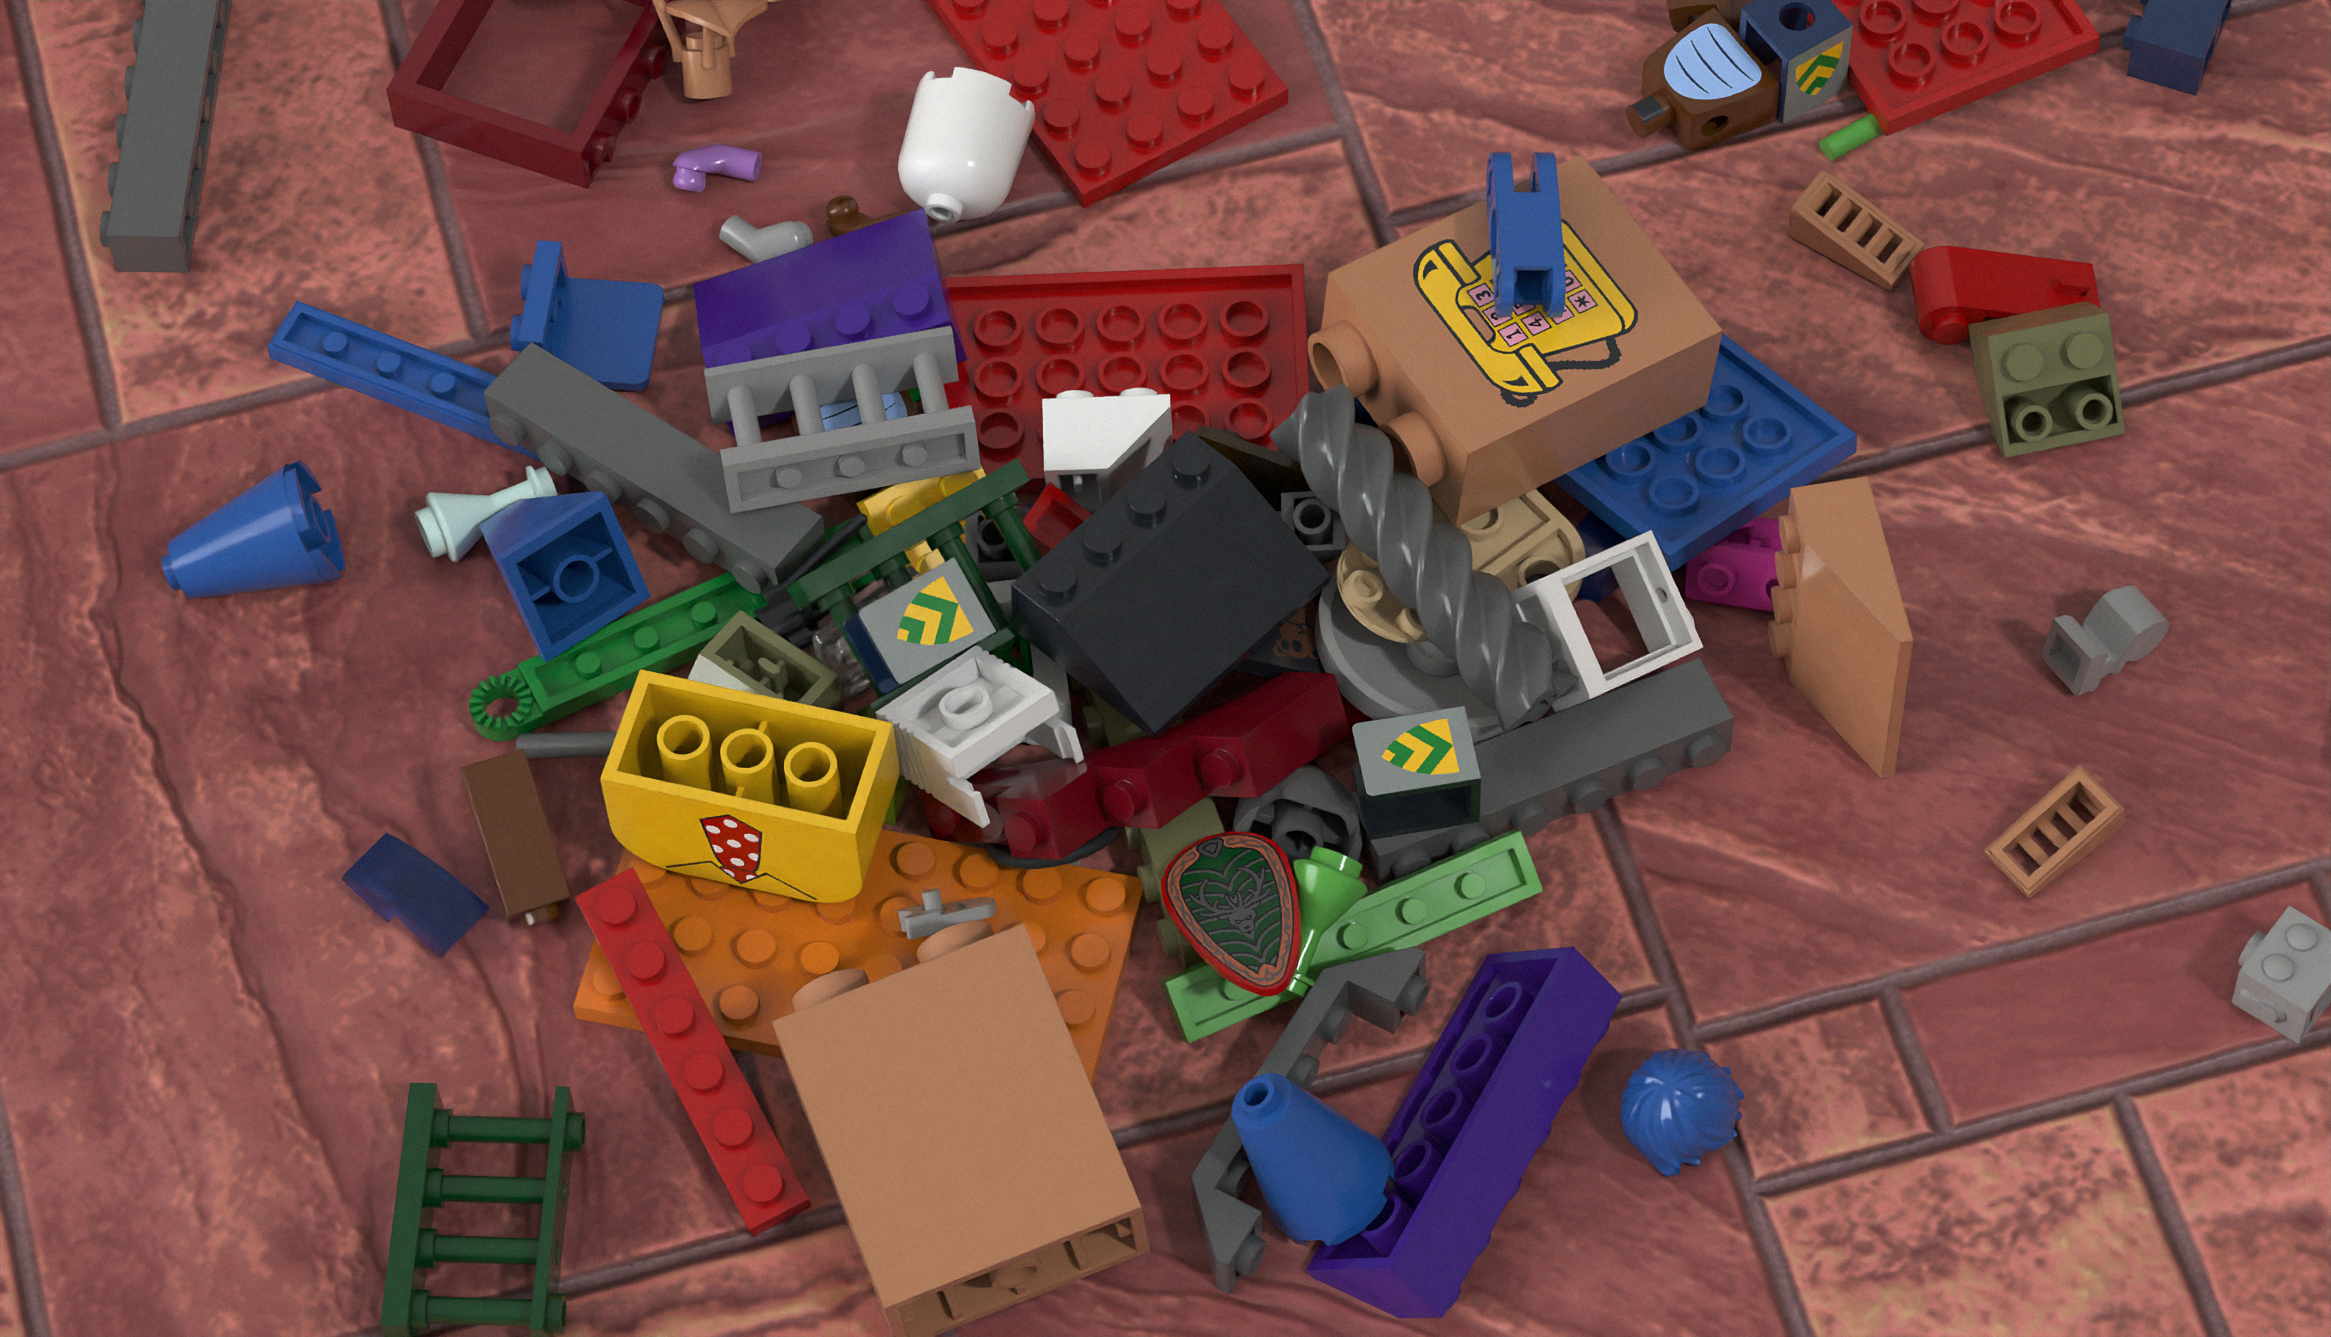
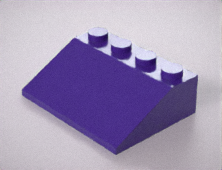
M924 208L693 284L701 349L706 369L951 326L957 363L968 360L928 216ZM795 410L757 416L759 428L790 419L791 416L795 415ZM726 422L733 437H735L733 422Z

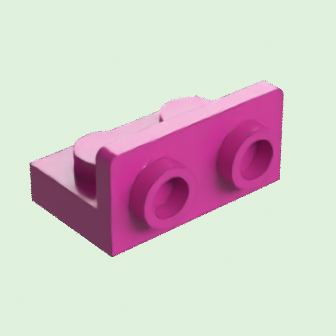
M1756 517L1688 561L1685 583L1686 597L1774 612L1771 589L1772 586L1779 585L1775 567V552L1783 550L1779 534V520Z

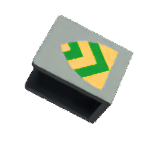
M1465 706L1361 722L1353 725L1352 735L1358 762L1352 768L1353 778L1368 839L1374 840L1480 822L1481 775Z

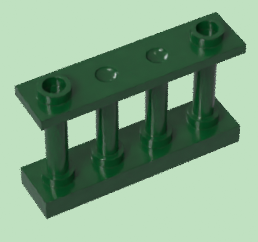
M1018 458L801 577L787 588L798 611L816 602L822 612L826 610L830 612L875 691L878 699L858 711V716L876 717V711L976 645L982 647L983 651L987 650L990 653L1020 636V634L1012 629V624L1010 625L960 537L965 533L960 522L981 511L986 521L990 519L994 521L1023 574L1043 557L1015 508L1019 500L1014 492L1030 481ZM926 541L931 551L939 550L945 562L952 558L956 559L996 632L892 692L882 695L877 690L842 627L847 619L858 613V609L851 599V596L856 594L850 583L872 572L877 582L882 579L884 580L890 592L900 588L913 580L906 568L911 563L906 552Z
M410 1083L380 1327L384 1337H419V1330H429L431 1324L529 1326L531 1337H553L554 1334H564L567 1318V1301L565 1293H558L572 1159L573 1152L584 1151L586 1141V1116L584 1112H575L570 1087L556 1086L553 1118L454 1115L452 1109L443 1107L437 1083ZM453 1142L548 1144L549 1154L546 1178L446 1175L445 1168H439L441 1148L450 1149ZM445 1202L543 1204L539 1238L439 1235L438 1229L432 1228L434 1208L443 1209ZM438 1262L536 1265L533 1299L433 1297L431 1290L424 1289L427 1269H436Z

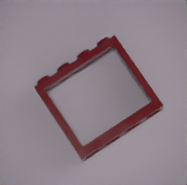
M439 0L386 89L394 126L588 189L604 161L611 162L616 148V139L625 123L631 124L636 119L641 106L642 93L650 79L656 80L661 75L666 63L670 42L652 0H622L645 9L573 134L440 92L494 0ZM664 0V1H665V3L667 4V3H670V2H673V1H676V0ZM671 15L678 35L681 36L686 31L685 19Z

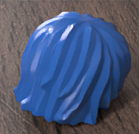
M1669 1048L1665 1051H1656L1651 1058L1643 1059L1640 1068L1632 1072L1626 1089L1620 1097L1622 1106L1619 1117L1624 1134L1630 1143L1666 1177L1676 1176L1680 1174V1165L1682 1163L1697 1167L1701 1163L1700 1158L1710 1151L1719 1149L1738 1135L1734 1129L1736 1121L1741 1120L1742 1113L1738 1108L1741 1106L1740 1100L1744 1098L1743 1091L1739 1089L1738 1084L1730 1077L1732 1075L1730 1068L1720 1067L1714 1060L1710 1059L1708 1053Z

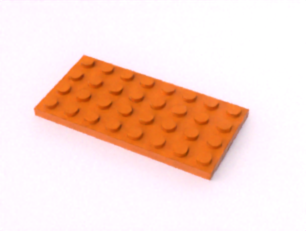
M881 829L860 893L850 900L837 903L811 902L673 872L639 858L625 847L616 871V875L631 867L636 871L730 1049L784 1059L771 1021L795 1012L792 998L804 985L820 976L843 969L863 970L866 972L871 983L920 964L917 950L930 935L908 939L907 933L901 930L898 910L924 905L922 891L939 888L942 905L978 897L995 898L997 912L992 917L981 920L991 924L994 934L1024 923L1092 1089L1095 1085L1145 899L1139 877L1070 864L1042 869L1012 868L992 860L985 848ZM595 938L573 1005L576 1019L645 1032Z

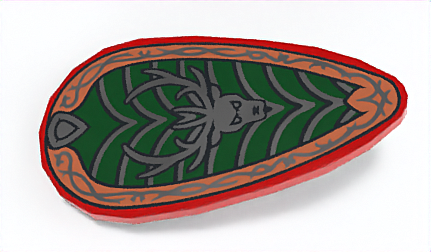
M1230 831L1207 836L1184 848L1168 864L1161 881L1162 899L1165 909L1178 931L1206 963L1220 976L1239 988L1267 997L1283 992L1289 986L1297 969L1302 947L1298 891L1287 855L1275 841L1250 832Z

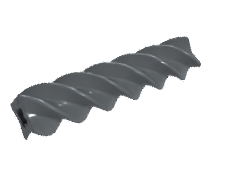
M1342 382L1323 393L1312 391L1307 393L1301 399L1294 412L1274 429L1269 437L1288 458L1301 464V470L1308 486L1321 502L1340 514L1344 529L1354 545L1367 557L1379 562L1380 571L1392 593L1407 607L1418 612L1419 620L1426 635L1443 654L1458 662L1462 678L1472 694L1484 705L1497 711L1504 733L1511 731L1524 722H1535L1542 718L1551 705L1572 687L1579 678L1571 673L1552 668L1551 645L1547 636L1540 628L1528 622L1512 619L1511 595L1504 582L1490 573L1472 569V547L1464 532L1451 524L1433 520L1432 496L1423 481L1412 475L1394 471L1393 447L1389 438L1381 430L1373 426L1354 422V398L1350 389Z

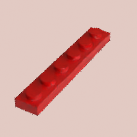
M631 867L576 896L575 899L752 1237L812 1207L807 1194L634 868Z

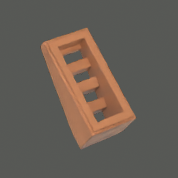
M1823 170L1818 173L1790 210L1788 236L1890 292L1908 272L1911 260L1918 253L1924 251L1925 243L1847 184ZM1824 210L1827 211L1824 217L1820 216ZM1842 221L1850 224L1844 233L1837 229ZM1867 233L1872 236V239L1863 249L1857 243ZM1886 245H1889L1895 251L1883 264L1877 259V256Z
M2079 765L1985 848L1984 854L2030 899L2127 823L2125 808ZM2079 801L2095 818L2086 824L2070 808L2075 802ZM2058 815L2077 833L2070 840L2050 822ZM2038 830L2058 849L2051 857L2030 837ZM2018 845L2040 865L2032 874L2009 853Z

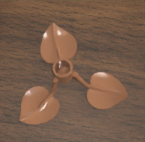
M652 0L672 47L673 62H682L684 96L693 99H711L730 95L732 93L730 57L735 56L734 40L736 33L747 21L767 10L768 2L782 0H676L667 4L664 0ZM671 15L703 26V31L687 34V45H683Z

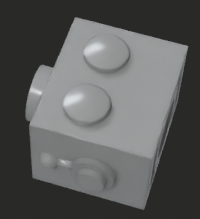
M2288 906L2267 935L2258 930L2242 951L2238 960V964L2242 968L2238 974L2231 1003L2297 1044H2300L2331 1003V930L2293 907Z

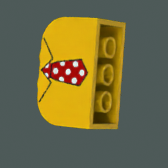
M640 669L600 782L610 827L614 836L626 849L639 858L677 873L811 902L837 903L854 898L862 889L899 779V764L894 727L891 722Z

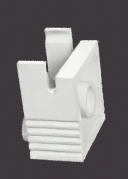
M978 645L875 712L878 720L893 723L899 775H904L906 780H911L914 785L918 784L920 789H925L928 794L932 793L933 797L982 828L987 826L990 820L981 793L974 791L972 783L966 779L1026 738H1030L1063 759L1073 758L1076 764L1084 759L1075 728L1054 716L1060 711L1054 691L1017 668H1011L1010 664H1004L1002 659H997L995 655H990L987 650L983 651L982 647Z

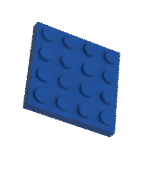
M1723 333L1707 405L1552 481L1626 540L1652 530L1671 573L1790 496L1791 488L1807 485L1856 453L1857 434Z

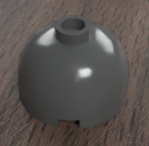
M1304 765L1260 797H1240L1238 800L1232 831L1257 833L1275 841L1287 855L1293 876L1294 861L1297 859H1309L1315 846L1338 852L1358 862L1362 848V828L1355 799L1334 775L1318 767Z

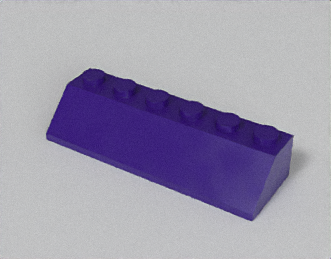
M1574 946L1487 954L1381 1138V1142L1388 1149L1395 1167L1394 1180L1388 1175L1383 1191L1388 1200L1382 1212L1363 1231L1340 1244L1326 1246L1322 1241L1306 1269L1314 1279L1397 1318H1443L1446 1311L1454 1305L1460 1295V1286L1476 1257L1489 1244L1491 1230L1507 1202L1518 1192L1524 1171L1536 1150L1549 1137L1552 1121L1566 1096L1578 1085L1581 1077L1580 1071L1596 1043L1607 1033L1610 1026V1018L1622 998V995Z

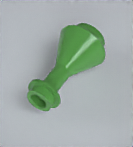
M1315 846L1309 859H1297L1294 861V879L1297 886L1301 914L1302 947L1297 969L1289 986L1282 993L1304 999L1307 989H1311L1315 984L1314 981L1306 976V973L1322 934L1367 893V886L1358 879L1363 865L1354 859L1338 852Z

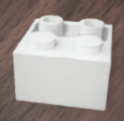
M1132 388L1122 391L1120 396L1094 397L1092 393L1087 391L1071 390L1059 393L1056 398L1042 399L1046 486L1051 482L1088 512L1098 510L1173 444L1170 394L1158 395L1152 389Z

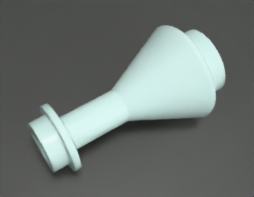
M531 465L527 466L526 481L489 496L429 492L426 495L427 507L415 511L414 515L421 536L432 558L447 553L451 561L459 562L483 536L479 524L520 499L556 496L557 491L546 467L534 470Z

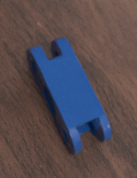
M1490 152L1486 172V202L1496 316L1511 317L1513 305H1543V311H1546L1548 318H1561L1565 306L1566 274L1555 154L1552 152L1533 153L1530 171V192H1514L1510 152Z

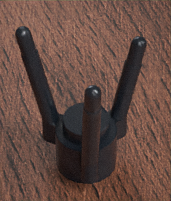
M863 513L858 514L782 582L763 591L762 594L767 604L753 611L754 619L800 650L815 643L842 636L836 623L819 627L818 621L831 616L828 610L822 612L819 606L813 609L808 606L798 611L787 588L801 577L818 569L844 546L852 536L867 524V515ZM867 584L854 590L856 594L851 596L854 604L876 593V586L874 584Z

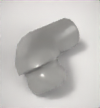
M733 215L723 224L719 234L721 241L755 264L813 245V233L810 227L800 221H784L757 229L740 216Z

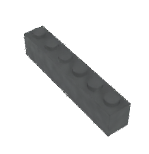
M142 0V4L145 7L143 19L136 18L133 25V47L137 54L135 66H127L125 72V95L129 102L127 114H119L116 126L117 145L121 150L119 162L110 163L108 172V189L112 198L111 210L103 211L100 218V241L103 247H110L118 272L189 273L233 0Z
M532 342L483 392L490 416V427L503 442L513 447L520 444L538 455L542 463L552 472L564 476L566 473L584 483L590 492L602 491L607 495L611 505L617 503L632 512L646 529L655 534L664 532L683 543L686 550L698 561L705 564L714 562L725 570L730 571L735 580L752 593L759 594L761 591L763 592L782 582L827 541L823 517L799 502L731 514L721 455Z
M1699 657L1474 745L1481 775L1480 822L1371 840L1367 838L1357 792L1351 793L1355 799L1362 828V848L1360 853L1379 887L1512 829L1521 831L1523 837L1531 836L1545 828L1549 822L1574 812L1578 814L1592 812L1601 807L1608 799L1633 789L1636 791L1648 790L1658 785L1668 775L1691 766L1702 768L1713 764L1724 753L1731 751L1734 717Z

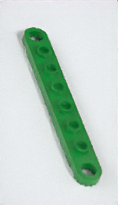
M853 518L826 529L827 541ZM866 524L821 566L874 538L868 525ZM729 571L602 627L549 662H545L540 655L518 663V668L500 674V676L495 678L494 675L489 676L488 681L484 682L482 680L478 683V688H474L471 692L472 697L469 699V707L474 727L487 739L493 741L513 740L521 733H530L634 687L640 669L664 674L696 660L698 654L739 610L754 619L753 611L767 604L762 591L759 594H755L746 590L735 580ZM869 572L850 584L855 590L876 581L872 572ZM816 602L810 605L811 609L818 606ZM500 698H510L520 704L516 708L517 713L515 711L512 712L511 718L508 715L505 716V720H501V717H497V720H494L492 715L488 717L486 709L489 704Z

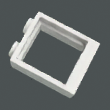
M1652 530L1510 592L1513 619L1531 623L1540 628L1547 636L1552 651V668L1571 673L1579 678L1572 687L1552 704L1555 714L1703 648L1695 629L1694 619L1682 600ZM1611 566L1649 653L1603 674L1564 586Z

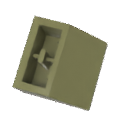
M2089 301L1968 325L1977 387L1999 450L2004 458L2125 434L2110 319L2107 311Z
M741 610L698 654L688 677V680L844 712L839 674Z

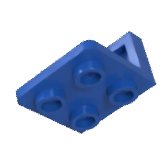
M537 240L533 264H524L522 269L520 292L521 299L525 301L523 315L515 314L512 319L510 334L512 351H520L521 353L532 342L609 389L629 391L645 389L651 379L665 298L662 287L653 283L569 278L562 242Z

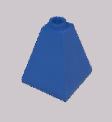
M602 491L520 499L479 524V528L540 657L545 662H549L651 597L610 501Z

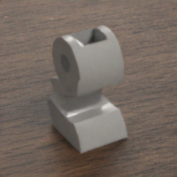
M2128 585L2119 589L2116 587L2099 599L2083 621L2082 626L2070 615L2054 618L2040 658L2078 697L2088 691L2093 692L2098 687L2101 678L2106 675L2118 674L2126 662L2137 661L2150 653L2165 637L2170 623L2135 585Z

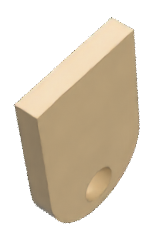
M1536 489L1457 527L1464 532L1471 544L1472 569L1490 573L1500 578L1507 586L1509 592L1527 585L1526 579L1531 575L1539 573L1550 575L1586 559L1585 548L1577 530ZM1432 497L1433 520L1453 525ZM1583 578L1564 586L1571 603L1580 590Z

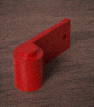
M1936 246L1918 253L1909 265L1919 331L1927 339L1934 340L1943 345L1956 344L1965 340L1969 335L1968 325L1982 322L1985 317L2004 318L2089 301L2101 308L2092 263L1957 246Z

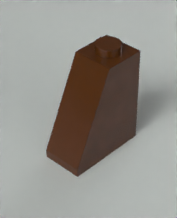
M524 748L461 767L463 790L507 922L511 923L522 919L524 929H528L561 918L562 915L559 907L569 905L571 896Z

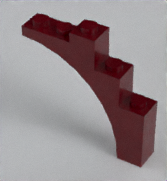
M1283 672L1254 691L1232 702L1168 728L1156 740L1147 735L1115 746L1083 753L1084 759L1078 764L1075 763L1073 758H1060L1020 766L979 770L966 780L972 783L974 791L981 793L990 823L984 828L933 797L932 793L928 794L925 789H920L919 786L918 790L933 839L954 842L1009 845L1012 857L1062 860L1110 826L1160 829L1206 796L1258 798L1291 775L1295 770L1301 768L1350 733L1335 673Z

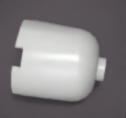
M955 67L952 78H937L935 73L930 71L919 82L899 155L898 172L904 191L914 202L923 207L926 213L933 219L954 223L959 220L982 218L997 210L1007 197L1033 127L1035 110L1031 101L1027 100L1021 104L1009 95L1012 84L1006 80L983 71Z

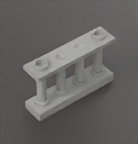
M951 326L703 369L712 423L718 424L732 421L738 446L720 450L731 514L981 469L976 424L972 407L970 405L949 409L943 385L959 381ZM919 388L925 414L887 420L882 394ZM857 399L862 425L825 431L820 405ZM795 410L800 436L762 442L757 416Z

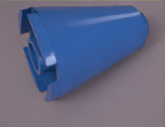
M301 460L284 465L168 541L169 554L161 558L163 571L170 587L174 591L182 589L188 598L195 599L329 583L342 578L343 575L339 571L345 570V557L336 521L331 509L323 511L318 500L311 495L322 491V488L308 465Z
M1268 1073L1260 1075L1247 1082L1239 1090L1232 1104V1118L1271 1218L1283 1234L1295 1244L1305 1246L1307 1245L1304 1240H1322L1326 1246L1340 1244L1363 1231L1382 1212L1388 1200L1383 1191L1388 1175L1394 1180L1395 1167L1388 1149L1377 1136L1280 1074Z

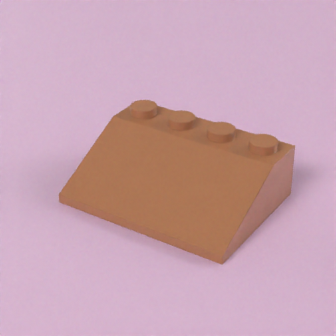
M1866 476L1791 488L1788 515L1779 516V534L1783 550L1775 552V567L1779 585L1772 586L1771 589L1772 606L1776 619L1768 621V636L1772 655L1775 659L1784 657L1789 681L1880 779L1893 778L1913 639L1869 478Z

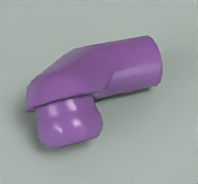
M719 143L681 152L673 163V166H677L673 177V184L676 188L701 192L706 185V172L755 182L759 178L762 168V153Z

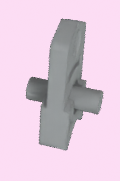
M932 888L922 891L924 905L898 910L902 932L907 933L908 939H914L928 935L932 936L938 931L957 923L992 917L997 912L995 898L978 897L942 905L940 889Z

